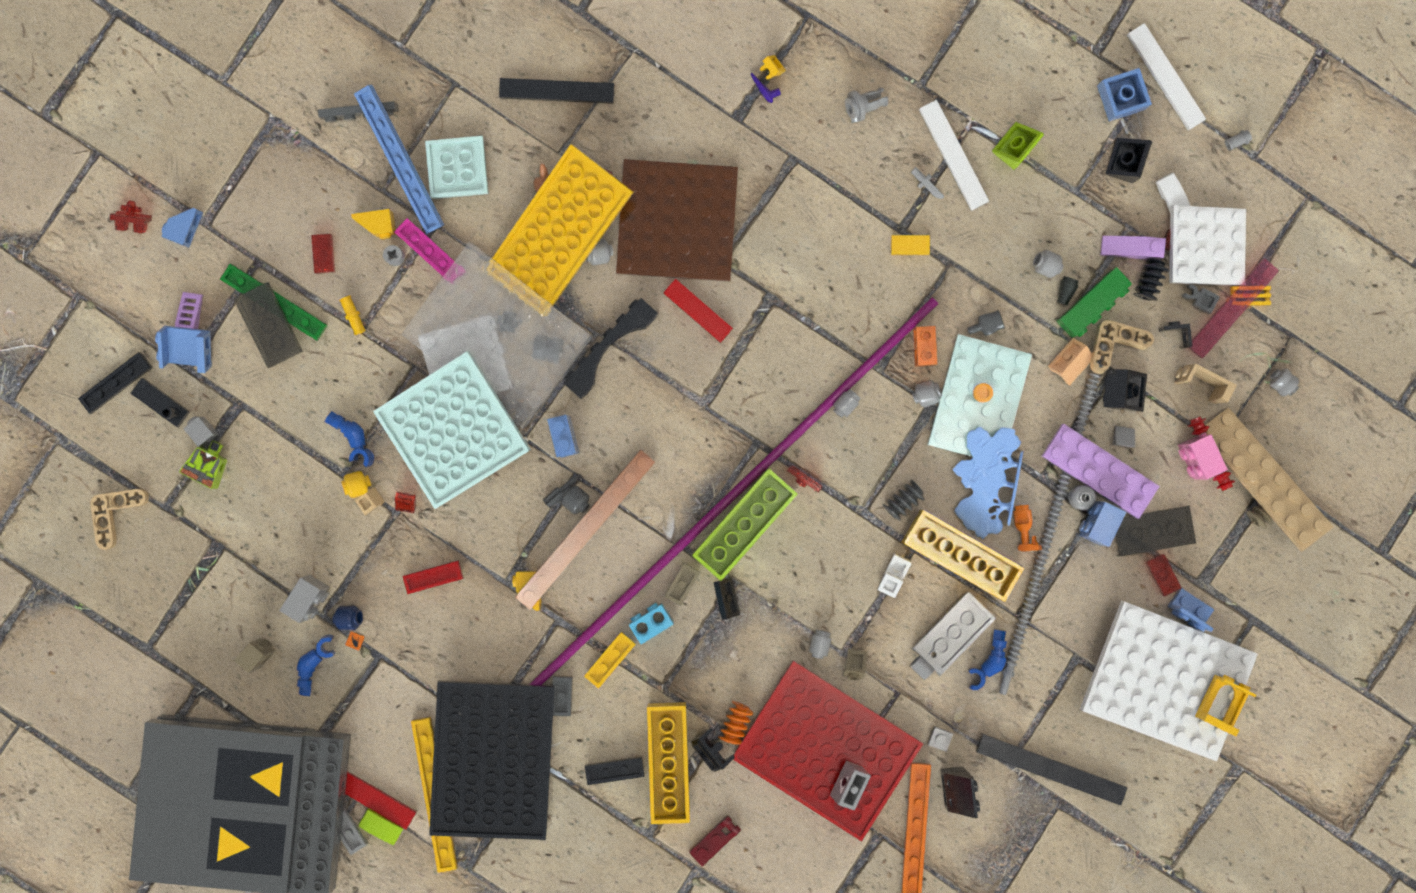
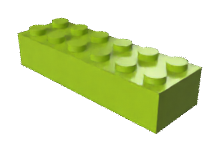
M768 468L695 550L692 556L722 581L798 493Z

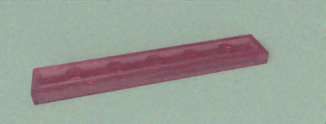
M1265 258L1262 259L1246 277L1244 282L1239 285L1237 290L1232 293L1192 339L1193 346L1188 348L1200 358H1204L1279 270Z

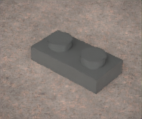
M553 676L552 686H555L553 716H571L573 677Z

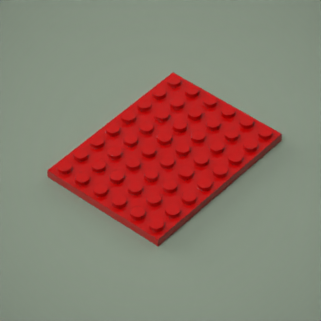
M793 660L743 738L742 743L734 752L735 758L733 760L862 842L923 746V743ZM846 761L862 766L871 775L855 811L838 805L830 796Z

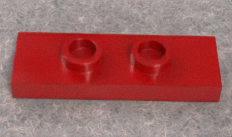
M459 560L402 576L407 595L464 579Z

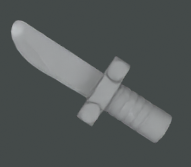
M917 167L911 171L920 181L917 185L919 188L925 186L936 198H944V195L929 181L932 178L930 174L927 176L923 175Z

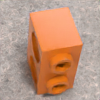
M935 326L915 327L913 329L915 367L937 365Z

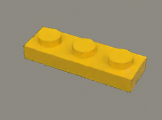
M621 631L584 677L599 689L636 643Z

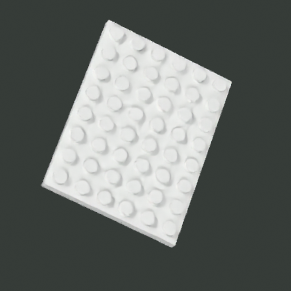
M1121 600L1080 710L1217 761L1228 733L1195 717L1214 675L1220 677L1226 675L1235 679L1234 684L1239 685V683L1246 685L1258 654ZM1225 685L1220 688L1208 712L1209 715L1221 721L1223 720L1234 697V690L1231 686Z

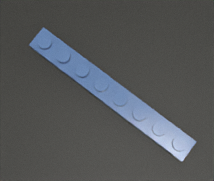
M367 85L354 93L425 233L429 234L444 226V223L373 85Z

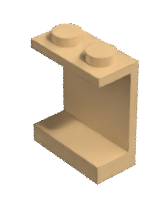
M1196 363L1180 367L1176 372L1175 377L1177 379L1174 382L1177 385L1190 383L1193 376L1214 386L1215 388L1208 400L1214 404L1229 402L1237 386Z

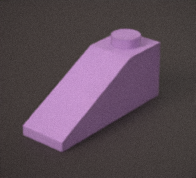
M1102 236L1100 255L1160 260L1164 258L1166 238Z

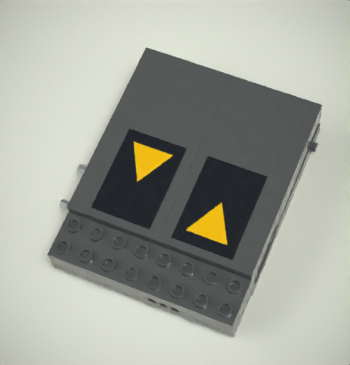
M175 713V715L162 714L157 719L145 722L129 880L245 891V893H332L336 888L351 734L315 731V729L185 717L182 713Z

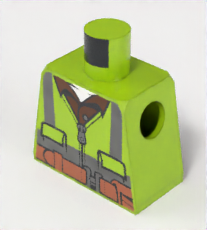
M212 440L208 449L197 447L179 473L210 489H218L227 463V459L219 455L223 445Z

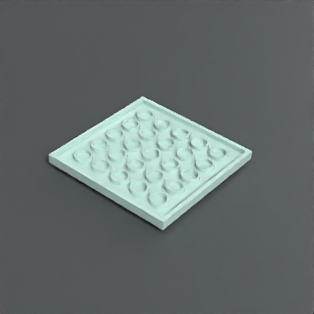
M466 351L373 411L434 509L531 450L470 351Z

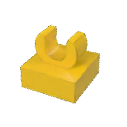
M775 55L767 56L763 60L765 65L760 68V71L769 70V75L766 76V79L779 76L786 71Z

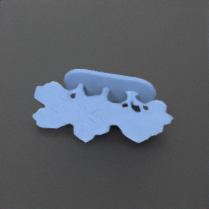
M982 427L970 431L967 435V448L970 450L973 458L971 460H961L952 469L957 476L962 478L961 482L964 487L972 488L973 490L971 496L960 501L954 512L963 521V525L967 530L975 531L976 536L982 539L988 534H998L1002 531V521L998 516L1005 509L1009 512L1007 525L1010 526L1023 458V451L1020 452L1018 462H1014L1011 458L1012 452L1021 444L1018 436L1015 435V429L1001 427L993 437H990L989 433ZM1002 457H1006L1008 462L1002 460ZM1017 468L1014 483L1007 482L1005 469ZM1003 486L1013 488L1011 501L1008 503L1001 502L998 497V491ZM993 499H997L998 503H994ZM992 506L1000 507L996 508V512H988L989 508ZM996 515V518L991 519V516Z

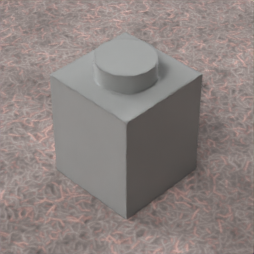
M195 416L187 422L188 425L184 428L185 432L198 447H205L219 435L205 417Z

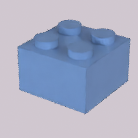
M1140 68L1104 79L1097 85L1109 122L1146 110L1152 105Z
M1096 501L1093 507L1088 509L1087 513L1089 515L1086 521L1083 520L1079 527V536L1100 546L1110 547L1126 512L1107 502Z

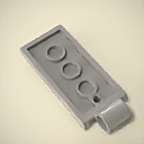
M967 591L911 648L919 656L911 663L910 667L923 680L927 679L934 670L937 671L936 673L939 676L942 675L996 618ZM932 652L936 653L934 657L931 656Z

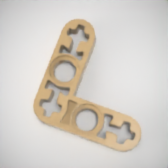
M1103 321L1097 329L1090 362L1091 370L1097 374H1102L1109 368L1115 342L1146 350L1154 342L1153 335L1149 331L1115 321ZM1107 326L1110 332L1107 334V337H1104L1106 335V329L1104 328ZM1127 331L1130 334V339H1124L1121 332ZM1142 337H1145L1146 344L1143 343ZM1099 343L1107 344L1108 351H1102ZM1101 356H1103L1101 361V364L1103 366L1100 368L1097 362L1101 359Z
M132 489L95 495L91 499L90 506L95 541L98 548L107 550L116 545L117 539L112 510L145 505L149 500L146 490ZM138 494L143 497L140 500H130V497L138 496ZM118 495L124 497V503L121 506L115 502V498ZM101 500L105 503L102 506L97 505V502ZM100 511H106V513L98 514ZM101 517L107 518L108 524L106 527L100 526L99 520ZM109 530L107 533H101V531ZM107 538L110 539V542L106 544L102 540Z

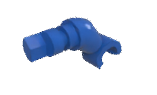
M331 411L324 422L337 430L341 429L340 432L347 438L350 447L354 448L349 456V462L358 460V455L362 454L364 456V466L366 468L370 467L374 463V454L370 449L363 447L366 444L362 427L354 421H345L344 417Z
M994 630L992 642L994 650H991V655H988V659L981 665V669L971 668L968 670L970 674L977 673L980 676L979 683L976 685L971 684L969 686L970 689H981L986 682V676L991 677L1002 671L1005 667L1007 658H1005L1003 650L1007 645V641H1005L1006 631Z
M333 635L323 636L317 643L316 649H312L300 657L297 664L298 676H300L297 680V687H299L300 695L310 696L312 685L310 677H312L316 666L323 660L322 657L330 658L335 655L334 650L326 651L323 647L324 642H331L334 637Z

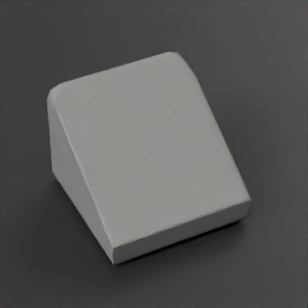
M1115 426L1112 445L1135 448V429Z

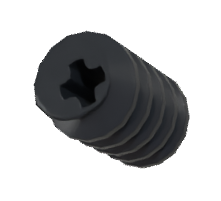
M1147 258V265L1143 267L1145 272L1140 274L1143 279L1138 280L1140 286L1135 287L1137 293L1133 295L1147 301H1157L1158 298L1153 294H1160L1156 287L1163 286L1159 279H1166L1162 272H1169V270L1164 267L1166 263L1163 261Z

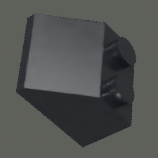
M1107 369L1103 407L1144 412L1147 374L1128 369Z

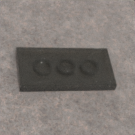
M269 282L233 299L267 368L274 367L303 352Z
M1190 506L1143 513L1139 519L1132 515L1124 516L1116 533L1119 556L1195 544L1196 538Z

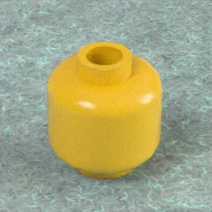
M362 471L344 475V480L341 481L345 495H349L350 498L364 495L368 492V487L371 486L369 476H364Z

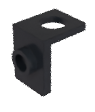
M1180 321L1169 322L1168 326L1159 328V332L1181 330L1183 348L1193 346L1190 324L1180 325Z

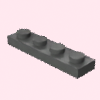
M395 101L382 102L388 116L394 115V112H399L398 104ZM360 105L318 110L319 118L325 120V122H336L337 118L355 120L356 116L366 118Z

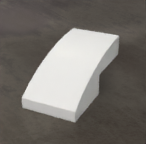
M1174 173L1156 181L1160 196L1166 201L1169 211L1173 205L1190 206L1188 198Z
M894 553L881 579L878 590L895 598L912 561Z

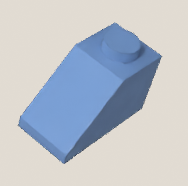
M192 208L169 218L162 227L161 237L189 248L203 212Z

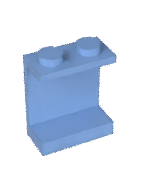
M163 326L156 333L155 341L158 343L156 359L159 361V368L163 369L168 363L197 366V373H206L212 367L210 331Z
M562 415L547 419L556 457L563 458L580 453L571 416Z

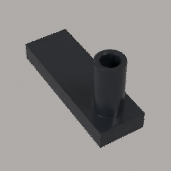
M141 378L130 393L176 427H180L190 411L145 378Z

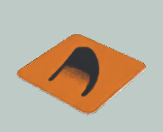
M351 631L345 645L359 651L365 637Z

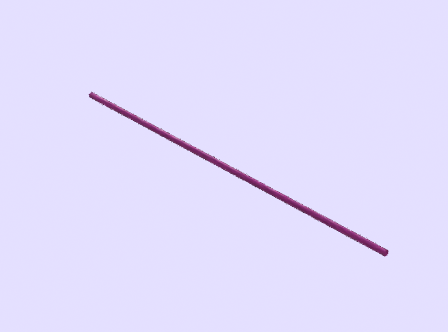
M934 298L928 300L529 685H543L822 417L844 392L851 389L938 305V302Z

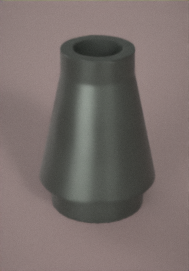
M1064 276L1063 280H1060L1057 302L1068 306L1069 301L1079 287L1077 285L1079 281Z

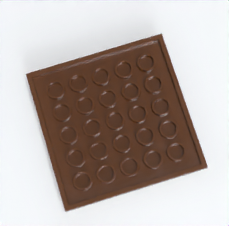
M624 159L622 183L630 188L633 194L620 211L616 274L730 282L738 167Z

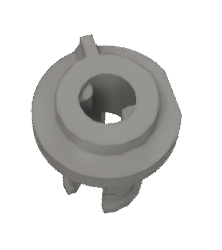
M878 88L877 91H869L861 95L857 91H851L847 94L845 107L851 118V123L863 121L866 113L888 105L887 96L880 98L881 92L884 91L883 88Z

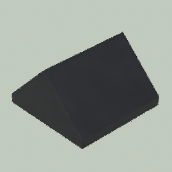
M1117 138L1105 174L1130 183L1139 180L1152 141Z

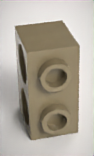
M260 638L250 642L234 661L245 671L251 673L260 669L275 650L268 640Z

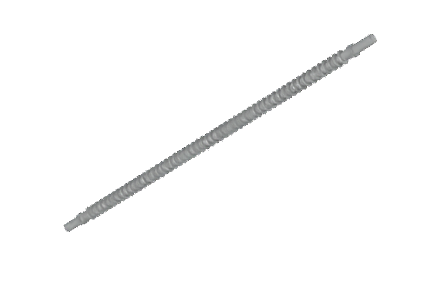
M1100 344V349L1106 351L1107 345ZM1101 356V359L1097 362L1100 368L1103 366L1101 364L1103 356ZM1093 371L1089 373L1091 377L1087 379L1089 381V384H1086L1088 388L1084 390L1086 394H1083V397L1085 398L1081 400L1083 404L1080 405L1081 410L1078 411L1080 415L1077 416L1078 421H1075L1077 425L1074 426L1075 431L1084 436L1082 434L1085 431L1084 426L1087 425L1085 423L1088 420L1087 415H1090L1088 411L1092 409L1090 407V404H1093L1091 400L1095 398L1093 394H1096L1095 389L1098 388L1096 384L1099 383L1098 378L1101 377ZM1065 471L1060 474L1061 479L1058 480L1060 484L1057 485L1058 490H1055L1057 494L1053 496L1055 498V501H1052L1054 505L1051 506L1052 511H1049L1050 517H1047L1049 522H1046L1047 527L1044 528L1046 530L1043 533L1044 538H1041L1043 540L1040 543L1042 550H1038L1040 553L1037 554L1038 559H1035L1037 563L1033 565L1035 570H1032L1034 574L1030 576L1032 580H1029L1030 586H1027L1029 591H1026L1027 596L1024 597L1026 601L1023 602L1024 607H1021L1023 612L1019 613L1021 615V618H1018L1020 622L1016 624L1018 628H1015V631L1017 632L1013 634L1015 639H1012L1013 644L1010 645L1012 649L1009 650L1010 655H1007L1009 660H1006L1007 666L1002 672L1004 676L999 693L1003 695L1007 694L1011 677H1014L1015 674L1014 666H1017L1016 660H1019L1017 656L1020 655L1019 650L1022 649L1020 645L1023 644L1022 639H1025L1023 635L1027 633L1025 631V628H1028L1026 624L1030 622L1028 618H1031L1030 612H1033L1031 607H1034L1033 602L1036 601L1034 597L1037 596L1036 591H1039L1037 586L1041 585L1039 580H1042L1040 576L1044 574L1042 570L1045 567L1043 566L1047 564L1045 559H1048L1047 553H1050L1048 549L1051 548L1050 543H1053L1051 538H1054L1053 532H1056L1054 528L1058 526L1056 522L1059 519L1057 518L1061 516L1059 511H1062L1061 506L1064 505L1062 501L1065 500L1064 495H1067L1065 490L1068 489L1067 484H1070L1068 480L1072 478Z

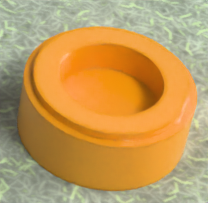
M981 383L973 389V397L978 402H988L993 396V389L989 384Z

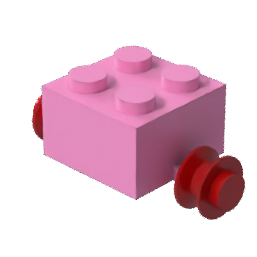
M1201 416L1189 420L1190 424L1187 426L1193 427L1194 431L1191 434L1198 436L1179 444V455L1185 460L1188 466L1186 469L1191 478L1207 480L1214 477L1213 481H1218L1219 483L1216 489L1227 490L1233 487L1232 483L1235 480H1230L1231 472L1227 471L1228 469L1212 435H1207L1206 433L1210 427L1204 424L1206 418H1201Z

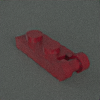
M728 815L689 851L691 856L702 867L741 831L738 825L735 826L731 822L732 819ZM724 827L729 830L727 834L722 830Z

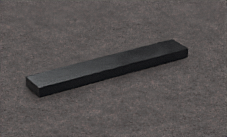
M500 78L499 98L614 104L615 85L614 83Z

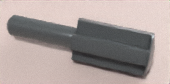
M572 477L561 488L556 487L543 499L544 503L551 508L561 499L565 489L572 486L577 479Z

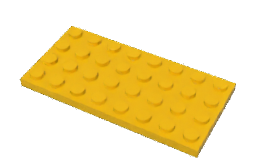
M570 144L484 270L542 316H546L629 200L633 191L573 144Z

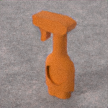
M1029 505L1014 506V524L1021 532L1022 544L1018 546V550L1022 552L1042 550V546L1038 544L1036 536H1032L1031 543L1029 542L1028 531L1033 523Z

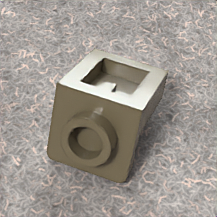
M848 649L843 676L854 681L863 678L867 660L866 651Z

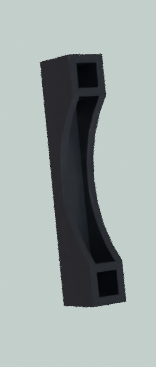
M642 298L639 300L635 299L628 307L630 309L626 315L622 313L616 320L618 324L613 329L610 327L603 334L604 339L600 343L596 342L591 347L589 356H583L577 363L579 367L575 371L571 370L564 377L566 380L564 384L580 399H583L595 386L597 368L607 349L626 334L647 329L659 316Z

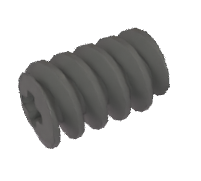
M912 479L910 480L912 486L905 484L906 491L899 489L900 496L894 494V501L888 499V506L882 504L887 512L899 521H901L899 514L907 516L906 508L911 511L913 510L912 503L916 506L919 505L918 498L922 501L925 500L923 491Z

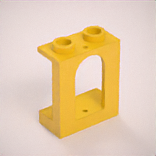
M1214 675L1195 717L1237 737L1239 729L1233 726L1248 695L1256 697V694L1250 692L1251 688L1242 683H1239V685L1234 684L1235 679L1223 675V677ZM1229 685L1234 690V697L1221 721L1209 715L1208 712L1220 688Z

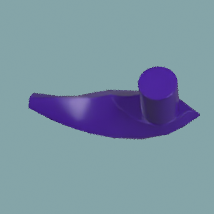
M753 73L750 74L759 91L768 102L773 103V98L781 95L779 88L770 91Z

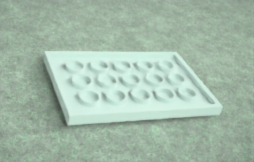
M958 334L944 381L942 397H940L927 445L973 457L967 448V435L970 431L982 427L989 433L990 437H993L1001 427L1012 429L1032 354ZM986 383L992 387L993 396L988 402L981 403L974 399L973 389L976 385Z

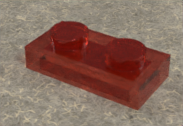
M332 234L311 235L314 273H335Z

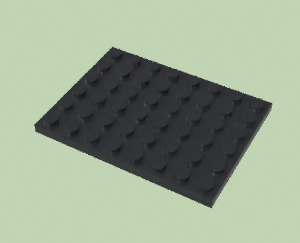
M438 680L429 836L546 840L555 686Z

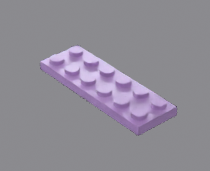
M1061 424L1042 454L1043 458L1086 486H1089L1095 492L1137 519L1141 517L1160 487L1065 424Z

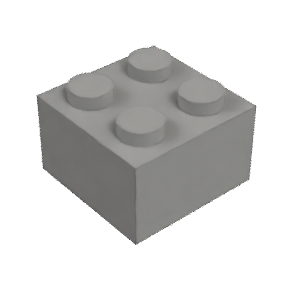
M312 575L300 577L279 611L298 623L308 621L310 618L313 619L319 611L317 607L320 602L323 603L329 595L327 591L330 587Z

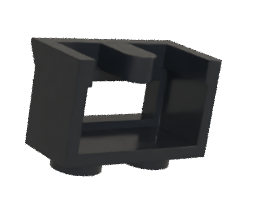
M712 727L700 732L691 743L692 747L711 771L716 772L721 769L723 770L735 757L731 755L724 759L719 751L723 748V744L717 742L713 745L707 738L713 731Z

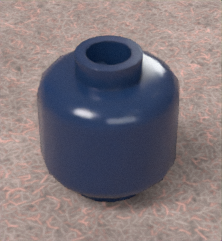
M354 605L340 606L333 614L332 620L341 631L356 630L363 622V613Z

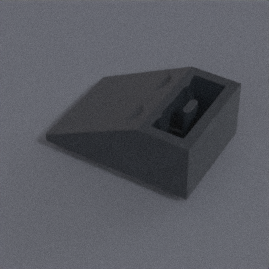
M964 767L940 769L946 810L951 813L978 818L977 812H980L979 800H976L975 792H978L977 781L974 780L973 776Z

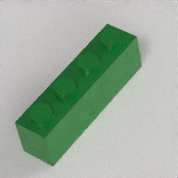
M1117 267L1110 270L1056 322L1071 338L1081 337L1087 332L1088 329L1086 327L1090 323L1095 324L1102 317L1100 314L1104 310L1109 311L1116 304L1114 301L1118 297L1122 298L1130 291L1128 288L1132 283Z

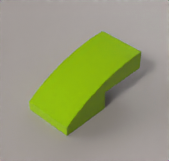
M369 808L358 824L363 830L391 845L396 843L403 831L402 827Z

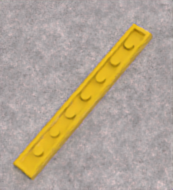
M431 717L412 720L411 725L430 827L434 732ZM431 836L437 872L456 870L458 867L452 836Z

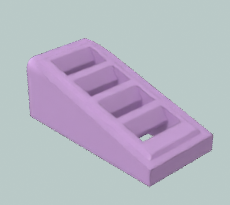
M182 293L175 327L198 329L203 295ZM187 299H196V303L187 302ZM186 306H192L194 310H187ZM185 313L193 314L192 318L185 317ZM184 321H190L191 323L190 325H185Z

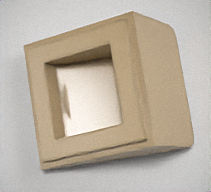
M375 487L355 499L365 516L384 503L383 498Z

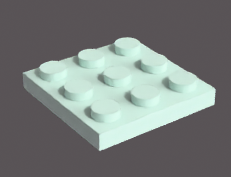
M483 136L425 141L431 199L489 194Z

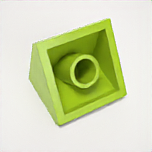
M1015 122L992 152L1015 170L1044 134Z

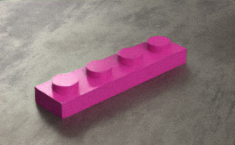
M408 218L394 231L450 284H453L465 271Z

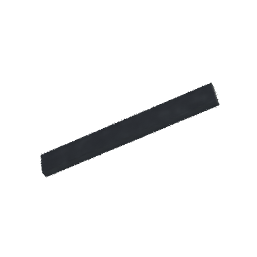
M983 733L976 752L1120 806L1128 789L1124 785Z

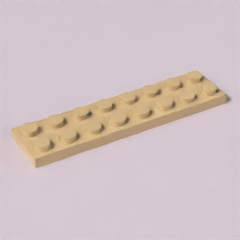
M1229 407L1206 424L1210 426L1206 433L1207 435H1212L1225 465L1301 552L1334 528Z

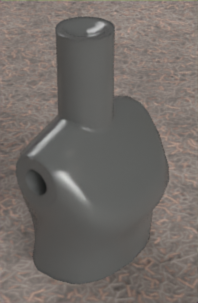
M997 310L979 316L978 324L967 329L970 335L982 331L985 336H988L998 330L1005 329L1001 314Z

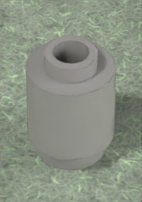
M849 389L833 404L835 407L833 411L841 418L843 416L848 417L859 405L858 402L861 398Z
M816 629L809 649L812 657L823 659L824 656H828L832 639L830 638L831 633Z

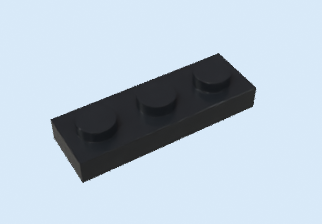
M642 756L585 765L587 785L645 777Z

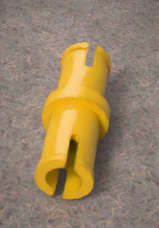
M351 295L341 298L339 302L344 309L345 319L349 321L354 335L365 332L366 329L359 317L360 312L356 310Z

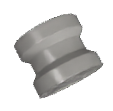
M390 245L384 249L383 258L388 264L399 266L404 262L405 254L399 247Z

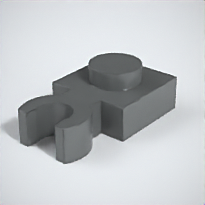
M1187 285L1192 294L1184 293L1182 297L1187 300L1193 299L1192 306L1207 314H1211L1220 296L1205 288H1201L1198 291L1195 285Z

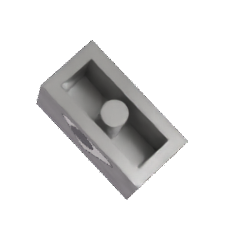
M846 761L830 796L838 805L855 811L871 775L862 766Z

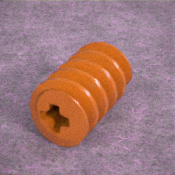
M732 701L736 705L735 708L729 707L733 715H726L730 722H723L727 729H721L720 731L724 736H718V738L730 744H741L742 740L739 737L745 736L742 730H747L748 726L745 723L750 722L751 719L748 716L753 715V711L742 703Z

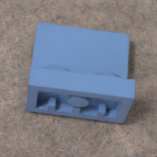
M1179 588L1167 606L1173 610L1171 613L1179 619L1188 621L1187 624L1196 630L1212 632L1214 628L1206 624V621L1214 609L1183 588Z

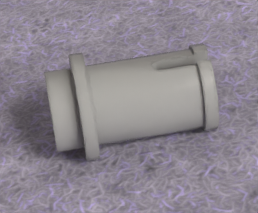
M1241 130L1239 134L1226 139L1225 145L1231 151L1243 144H1249L1252 136L1248 130Z

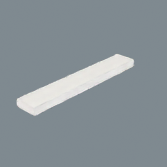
M1145 23L1128 33L1127 37L1187 130L1189 131L1206 120Z
M935 100L921 107L919 111L970 210L972 211L988 203L989 200L938 101Z

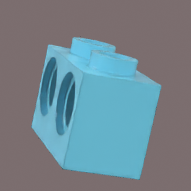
M654 603L647 608L648 612L644 615L638 613L631 618L632 622L629 623V627L641 645L674 624L662 603L659 605ZM656 612H661L664 615V620L656 622L653 615ZM640 622L646 623L648 630L640 632L637 629V624Z

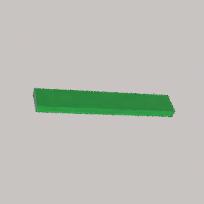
M233 264L228 265L220 278L221 281L316 341L320 339L328 326Z

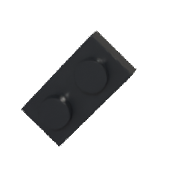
M732 578L713 582L722 620L740 615Z

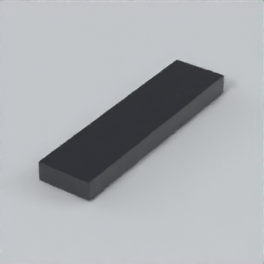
M138 352L80 396L78 400L89 414H93L153 367L143 354Z

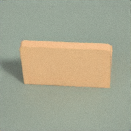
M1072 338L1048 367L1051 371L1060 375L1066 384L1071 385L1090 364L1092 353L1087 345Z

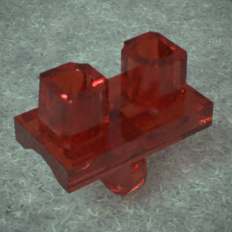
M131 200L126 205H121L120 209L122 211H116L115 214L110 213V220H114L115 230L126 231L128 230V222L133 223V232L145 233L147 223L152 221V215L139 214L142 211L141 207H136L135 201Z

